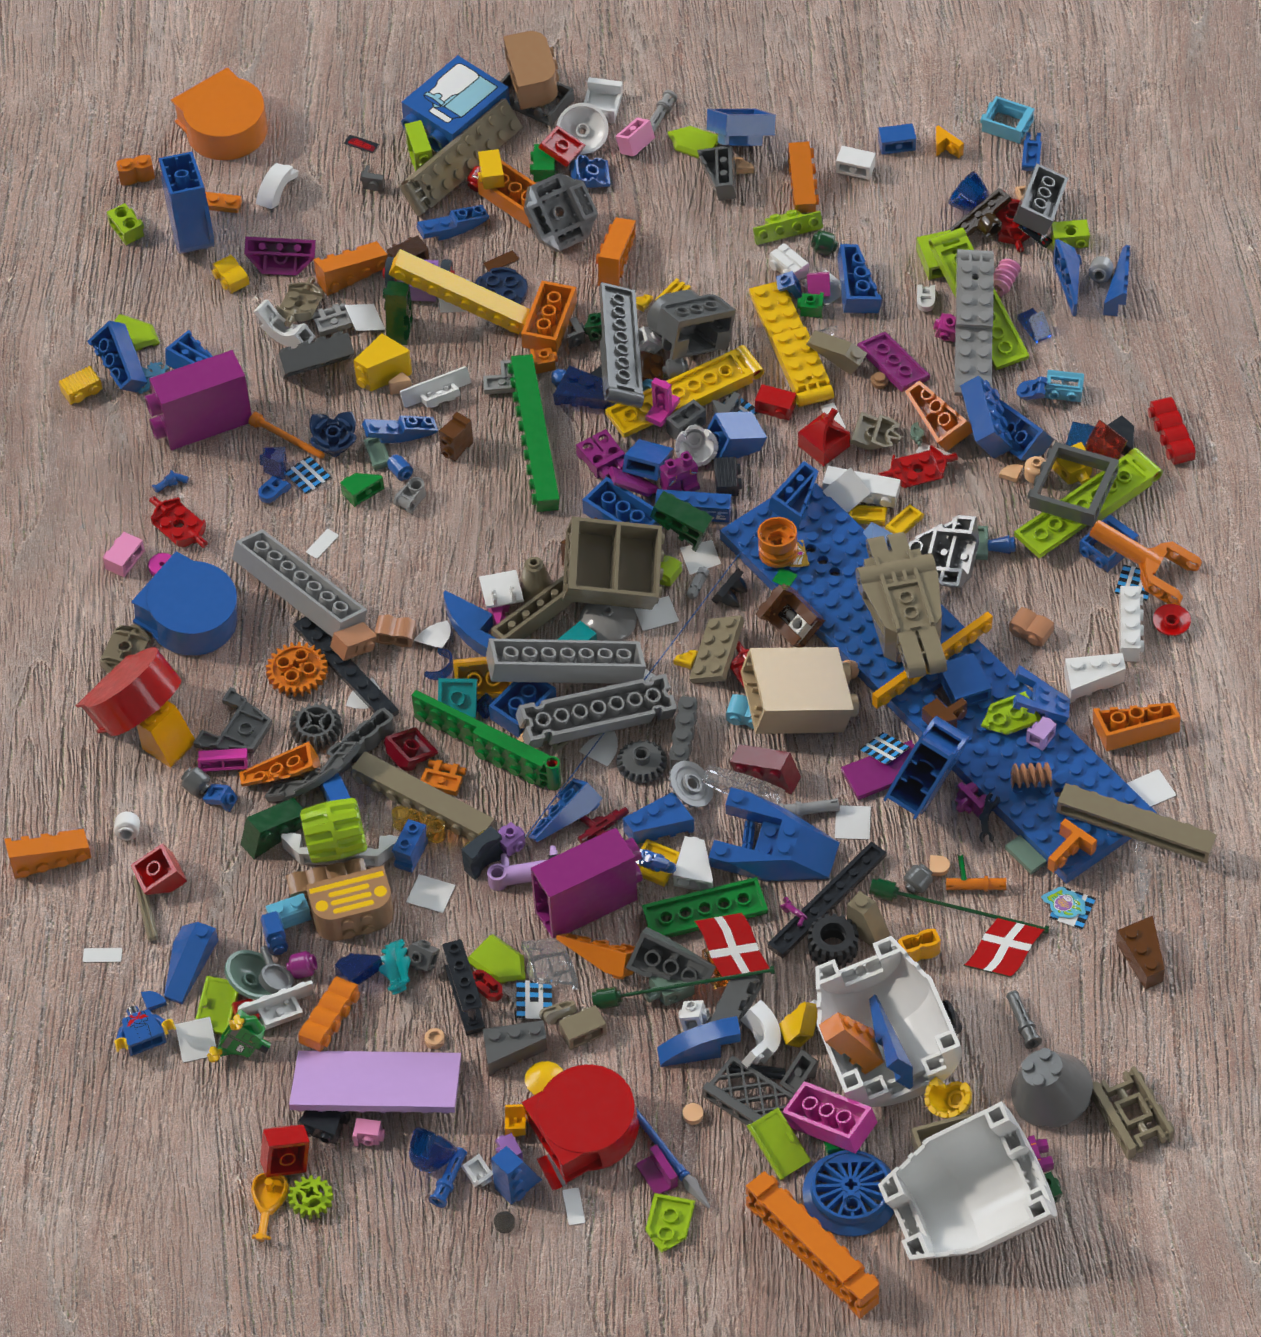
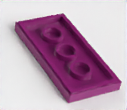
M882 332L857 343V346L867 353L865 357L880 372L884 373L885 377L901 392L906 391L919 380L922 383L930 380L931 375L888 333Z
M912 740L904 742L910 748L887 765L868 756L841 767V772L857 800L890 788L915 746Z

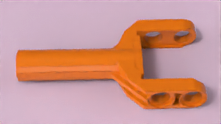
M1100 520L1096 521L1089 533V536L1138 564L1140 567V580L1144 590L1167 604L1180 605L1183 596L1178 589L1154 576L1163 558L1169 559L1187 571H1197L1202 564V560L1197 555L1173 541L1160 543L1153 548H1146Z

